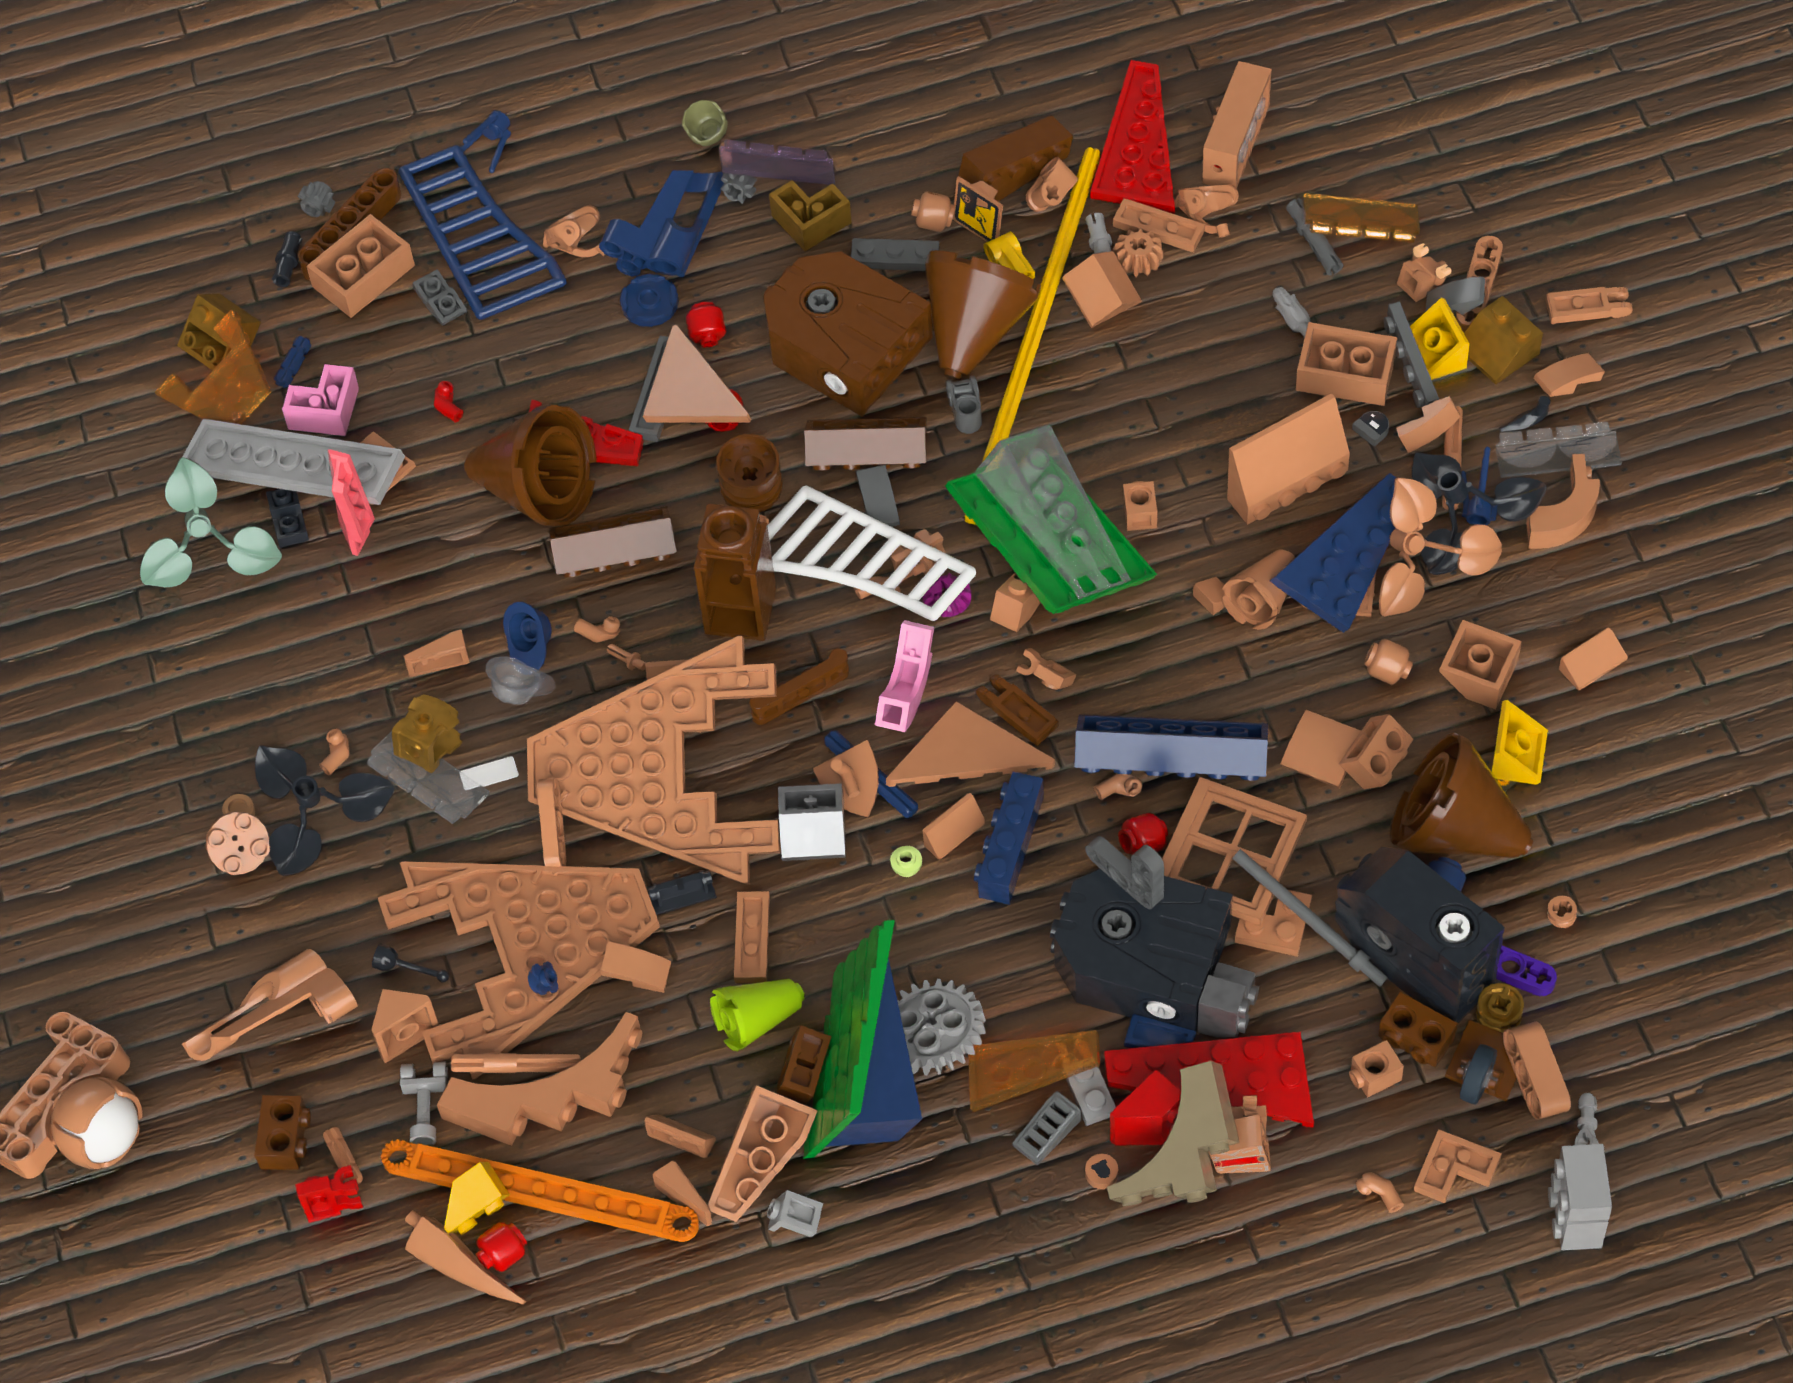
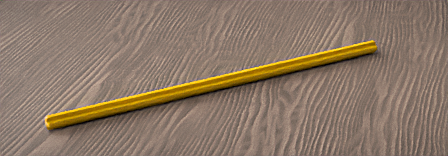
M1088 147L1085 149L1077 173L1078 180L1073 186L1041 282L1040 295L1034 303L979 471L1000 464L1100 160V150L1097 148ZM965 514V522L976 525L973 519H969Z

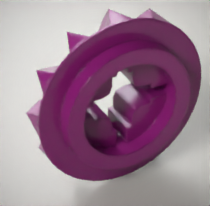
M950 572L945 576H940L924 594L923 603L932 607L942 596V588L948 589L957 577L953 576ZM969 584L942 613L941 617L956 616L967 609L972 596Z

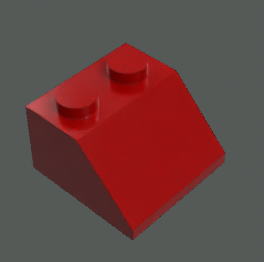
M1155 1070L1110 1113V1142L1115 1146L1162 1145L1167 1140L1177 1118L1181 1090L1159 1071Z

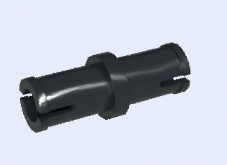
M289 231L284 234L281 250L277 252L275 257L277 264L272 281L279 287L289 286L293 268L298 265L299 258L297 254L302 238L297 232Z

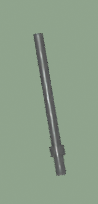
M1240 849L1232 859L1347 958L1350 961L1348 964L1355 971H1362L1379 987L1388 979L1384 973L1369 961L1370 957L1361 949L1357 951L1243 850Z

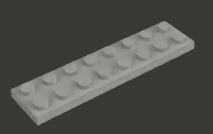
M203 419L183 457L199 464L212 478L334 497L328 449L351 456L368 502L380 505L405 455L401 449Z

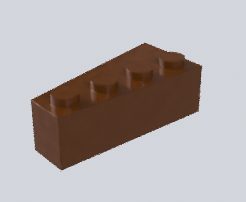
M1050 115L963 153L958 176L970 184L984 181L998 191L994 199L999 202L1038 177L1044 166L1053 158L1059 157L1062 161L1067 158L1070 153L1073 135Z

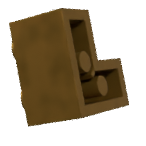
M791 180L769 194L771 216L804 251L809 250L852 223L850 201L834 184L829 185L809 198Z

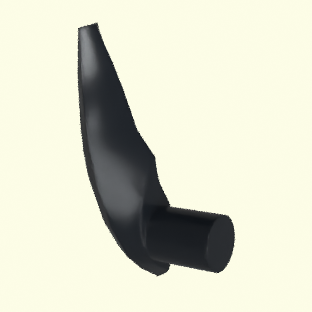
M1541 396L1535 408L1518 415L1512 422L1499 427L1500 432L1525 429L1542 421L1548 414L1550 398Z

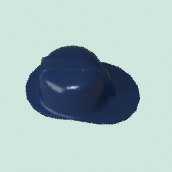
M515 602L507 608L503 619L509 655L513 666L518 672L524 675H533L544 664L546 644L551 638L552 627L548 617L542 611L534 609L525 602Z

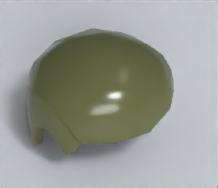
M702 99L692 103L684 111L682 126L690 139L697 145H713L719 142L727 133V118L716 102Z

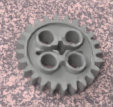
M937 979L934 986H930L929 982L924 980L923 988L921 989L912 984V992L910 994L901 990L902 999L897 1001L913 1074L921 1067L926 1076L931 1068H935L939 1075L942 1072V1066L947 1065L950 1070H954L953 1062L956 1060L965 1064V1053L975 1055L973 1045L982 1044L980 1035L986 1033L983 1024L986 1022L981 1003L979 1000L976 1001L973 991L967 993L963 984L956 989L953 980H950L946 986H943L941 979Z

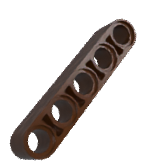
M381 168L375 171L300 249L298 258L306 280L310 281L306 267L368 215L371 214L380 221L400 200L401 190L397 174L393 169Z

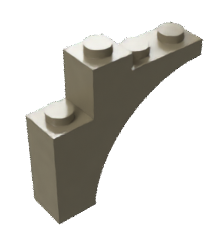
M1208 1061L1180 1069L1181 1100L1173 1129L1160 1151L1148 1164L1121 1182L1107 1186L1110 1200L1120 1202L1122 1206H1131L1141 1203V1197L1153 1194L1154 1198L1169 1196L1174 1191L1175 1196L1187 1199V1202H1198L1207 1199L1206 1193L1217 1191L1208 1151L1211 1155L1225 1153L1230 1150V1145L1239 1143L1221 1064Z

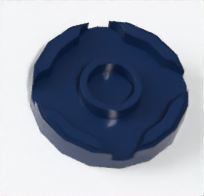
M645 274L635 277L631 280V284L622 289L620 296L623 315L630 322L646 327L657 326L671 319L677 311L679 303L675 285L665 280V277L657 274Z

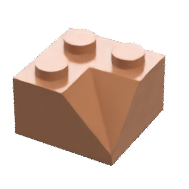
M1462 620L1439 672L1466 699L1496 710L1519 661L1522 641Z

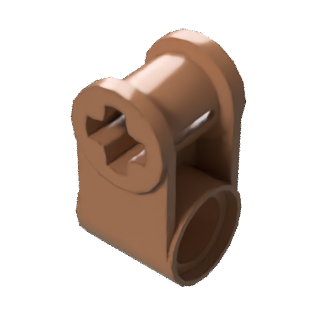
M1059 157L1053 158L1044 166L1039 177L1027 191V205L1035 212L1044 211L1048 206L1058 205L1067 192L1076 184L1078 177Z

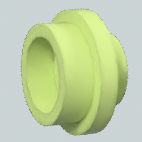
M912 846L899 847L891 855V867L900 876H913L922 866L921 853ZM902 858H911L909 862L901 861Z

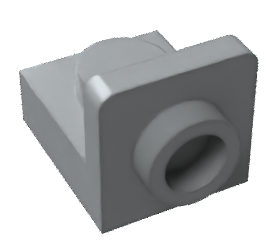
M786 1190L777 1199H773L768 1207L767 1218H770L768 1230L775 1232L780 1227L808 1237H813L817 1233L823 1203Z

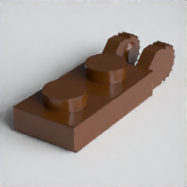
M994 674L989 680L993 688L1001 694L999 697L983 686L976 690V695L985 705L992 708L995 713L1036 746L1059 727V721L1016 685H1011L998 674Z

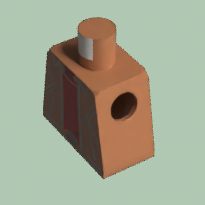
M1260 1115L1234 1119L1239 1143L1230 1145L1229 1151L1211 1155L1208 1151L1216 1172L1220 1174L1271 1171L1269 1140Z

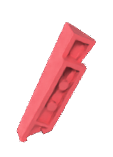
M328 449L333 483L332 493L336 502L338 522L352 554L358 556L370 534V527L375 518L351 456Z

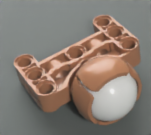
M58 1012L48 1019L45 1027L46 1032L54 1041L56 1047L0 1112V1165L27 1179L34 1178L43 1172L46 1164L58 1151L57 1147L66 1158L76 1165L88 1169L112 1166L128 1153L140 1131L138 1120L142 1119L141 1104L133 1091L117 1081L130 1067L129 1056L113 1036L70 1013Z

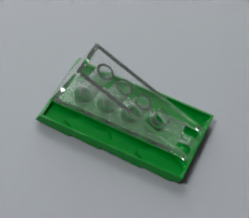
M1051 425L999 441L974 473L948 481L945 485L967 517L973 519L991 545L997 547L1021 581L1027 583L1045 609L1052 614L1064 612L1069 608L1090 603L1100 597L1140 585L1154 579L1157 575L1084 491Z

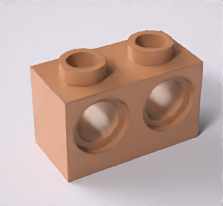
M1390 714L1370 717L1339 765L1363 789L1383 787L1391 780L1392 771L1396 765L1408 754L1407 749L1414 739Z

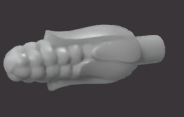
M1283 287L1275 288L1273 290V298L1277 303L1275 309L1281 313L1285 322L1293 331L1301 332L1305 338L1308 322H1311L1308 312L1298 302L1295 294L1290 295Z

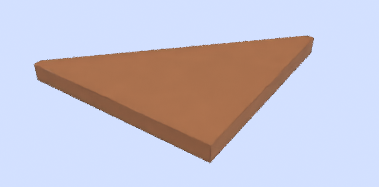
M673 325L643 414L646 423H750L751 417L681 329L677 325Z
M955 702L886 778V785L894 787L896 783L914 781L915 784L939 782L941 778L959 777V779L983 777L987 773L1002 772V775L1012 774V771L1022 773L1027 772V769L1045 767V770H1049L1055 766V759L960 703Z

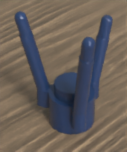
M494 110L483 123L463 139L464 144L461 148L464 152L482 135L490 140L500 138L489 168L490 173H494L504 145L511 135V132L507 130L510 126L509 118L501 111Z
M1488 446L1484 449L1478 488L1484 494L1490 456V447ZM1461 471V477L1467 483L1466 473ZM1468 492L1467 498L1463 501L1462 517H1465L1466 521L1471 525L1483 524L1487 526L1490 524V521L1496 520L1498 505H1491L1477 495L1473 496L1472 500H1469Z

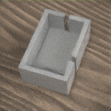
M1603 1144L1562 1146L1560 1158L1554 1160L1555 1173L1551 1174L1552 1187H1548L1549 1206L1555 1207L1556 1218L1552 1219L1554 1239H1560L1561 1250L1602 1248L1612 1210Z

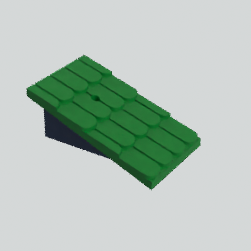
M884 920L881 925H876L871 930L869 937L863 938L857 950H852L846 961L839 963L834 972L830 1015L825 1016L824 1034L831 1036L813 1095L812 1108L817 1110V1114L804 1144L803 1159L814 1158L821 1150L830 1146L899 1141L922 1120L888 958L895 920Z

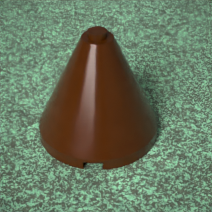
M930 251L925 262L939 367L945 371L944 376L961 380L962 376H968L1038 300L1042 287L1037 284L1036 289H1033L1034 280L1032 278L984 259L972 256V259L969 260L956 258L957 253Z
M548 404L535 408L471 451L464 462V469L471 480L537 523L546 526H563L575 521L583 513L590 501L595 485V480H589L590 463H596V453L591 433L582 417L570 407Z
M1454 732L1443 737L1428 752L1413 773L1418 776V779L1411 792L1408 793L1404 790L1391 822V843L1402 850L1420 853L1517 858L1520 855H1526L1533 844L1531 830L1471 741Z

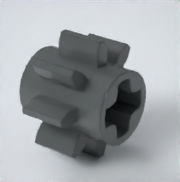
M734 166L730 172L726 171L721 178L724 184L720 190L724 191L728 200L743 203L747 197L752 198L756 192V188L753 185L757 179L753 177L749 169Z
M319 181L310 182L308 186H303L298 195L302 199L300 202L301 209L312 217L324 216L326 212L330 213L335 204V201L332 199L334 195L332 189L327 184Z

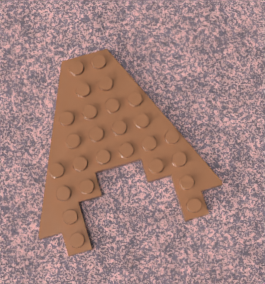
M737 636L527 738L528 801L539 806L538 781L556 778L560 787L562 815L740 883L750 884L749 855L781 853L779 820L717 823L716 792L685 793L684 733L715 731V700L777 697L776 665L774 663L745 665L743 636Z
M404 861L400 863L407 888L377 897L388 930L446 910L450 911L458 936L489 926L505 971L504 974L475 983L484 1011L422 1031L432 1064L451 1059L454 1054L508 1053L601 976L600 970L608 941L635 948L660 928L640 870L635 868ZM548 961L553 965L557 974L558 991L555 993L547 991V994L540 995L530 988L528 973L534 964L541 966L544 962ZM470 1072L472 1080L478 1078L483 1072Z

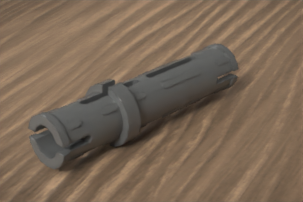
M1298 198L1297 202L1296 199L1292 200L1286 206V210L1298 226L1296 230L1301 236L1305 237L1327 275L1331 276L1332 271L1334 275L1342 270L1343 263L1320 230L1318 219L1311 217V213L1301 198Z

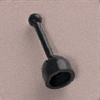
M380 943L373 956L372 968L381 971L391 970L394 966L398 965L437 977L440 982H446L449 979V973L446 970L436 971L400 960L396 950L388 945Z

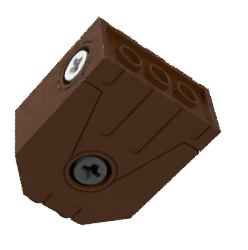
M841 251L799 257L792 266L789 265L785 268L781 278L775 285H770L763 296L773 365L862 417L933 338L931 302L910 292V290Z

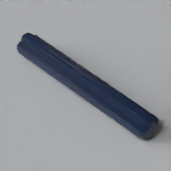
M832 730L824 738L825 745L836 755L854 747L836 730ZM878 768L879 786L877 792L905 818H911L918 811V803L897 784L894 787L887 786L886 778L888 776Z

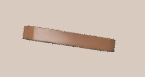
M1483 236L1476 243L1467 278L1479 277L1474 273L1478 269L1488 270L1490 275L1483 277L1485 278L1484 303L1471 310L1474 311L1471 322L1465 321L1469 312L1464 315L1456 312V320L1463 333L1478 313L1488 306L1502 256L1503 244L1497 237ZM1487 248H1492L1489 259L1484 258Z

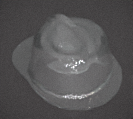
M495 657L486 664V673L491 679V691L495 697L505 703L523 705L529 702L532 696H544L555 689V681L551 676L529 667L514 658Z

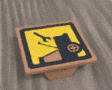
M958 176L952 220L986 242L999 237L1003 204L994 199L998 191L984 181L970 184Z

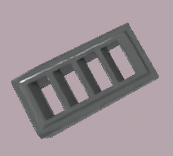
M1056 1091L1018 1135L1012 1146L1038 1166L1081 1121V1110ZM1056 1110L1062 1113L1066 1118H1063L1060 1114L1056 1112ZM1050 1118L1058 1125V1128L1055 1129L1046 1120ZM1039 1128L1050 1136L1048 1140L1037 1132ZM1029 1138H1032L1042 1146L1039 1151L1027 1142Z

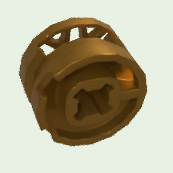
M1503 983L1491 984L1484 988L1478 999L1477 1022L1502 1033L1504 1030L1511 1028L1512 1025L1515 1027L1519 1026L1524 1008L1522 995L1516 988Z

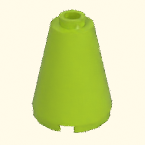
M791 979L720 987L712 991L716 996L710 998V1006L718 1032L724 1030L728 1036V1039L723 1041L731 1050L739 1051L801 1009L802 1001H804V992L798 983H794Z

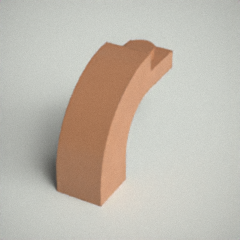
M1572 454L1570 466L1572 494L1559 504L1538 506L1535 512L1526 519L1528 549L1550 548L1565 544L1579 536L1592 521L1598 501L1600 479H1592L1591 466H1586L1585 454Z

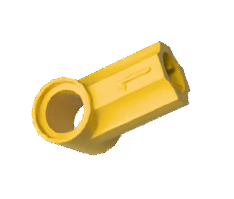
M1010 231L984 243V251L990 262L1013 269L1032 279L1035 278V271L1022 254L1019 241L1013 232Z

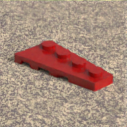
M532 399L529 412L542 406V403ZM581 416L588 426L594 442L596 462L628 466L639 465L644 443L643 435L610 424L603 426L594 423L591 418Z

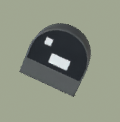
M1369 411L1353 423L1352 430L1375 447L1387 436L1389 420L1381 412Z

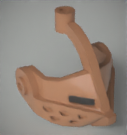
M1213 185L1178 190L1179 194L1174 201L1175 208L1179 207L1190 220L1205 224L1204 232L1218 233L1219 238L1230 235L1227 223L1213 226L1206 223L1202 218L1212 212L1236 204L1239 195L1233 185Z
M586 205L554 222L544 229V247L547 249L550 246L578 257H592L598 253L602 256L606 255L600 250L599 244L590 249L577 247L580 239L599 222L600 212L596 207Z

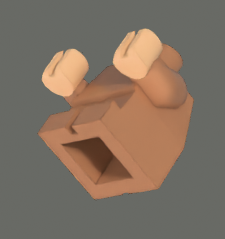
M1424 243L1413 248L1412 261L1408 260L1403 263L1397 285L1407 292L1415 302L1427 297V292L1442 286L1446 276L1451 274V268L1448 267L1445 261L1436 262L1430 256L1422 257L1429 252V248L1427 246L1424 247Z

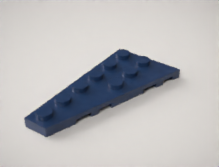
M1391 473L1381 479L1356 504L1349 508L1336 522L1328 527L1303 552L1270 580L1277 588L1342 633L1350 629L1390 543L1391 533L1396 529L1390 518V505L1396 478Z

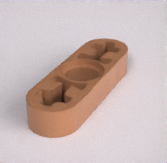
M556 778L541 779L538 781L537 793L545 866L552 867L566 866V847L559 783Z

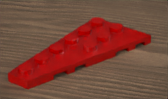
M1135 60L1130 61L1091 187L1090 198L1121 204L1125 198L1175 214L1160 74L1157 64Z
M1301 1032L1104 1051L1108 1087L1134 1091L1150 1074L1157 1070L1177 1088L1182 1090L1180 1069L1213 1061L1222 1065L1231 1107H1243V1096L1257 1095V1106H1266L1267 1116L1272 1117V1120L1281 1122L1288 1120L1302 1123V1126L1314 1127Z

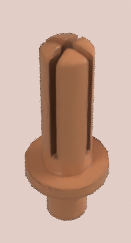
M614 644L608 645L607 653L627 663L628 669L638 668L642 671L646 669V662L641 660L639 653L634 652L631 654Z

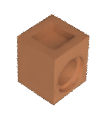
M1135 481L1123 484V504L1127 531L1157 528L1154 482Z
M1386 1040L1353 1056L1349 1076L1357 1089L1362 1088L1368 1098L1402 1081L1404 1066ZM1370 1067L1379 1068L1381 1072L1371 1073L1367 1069Z

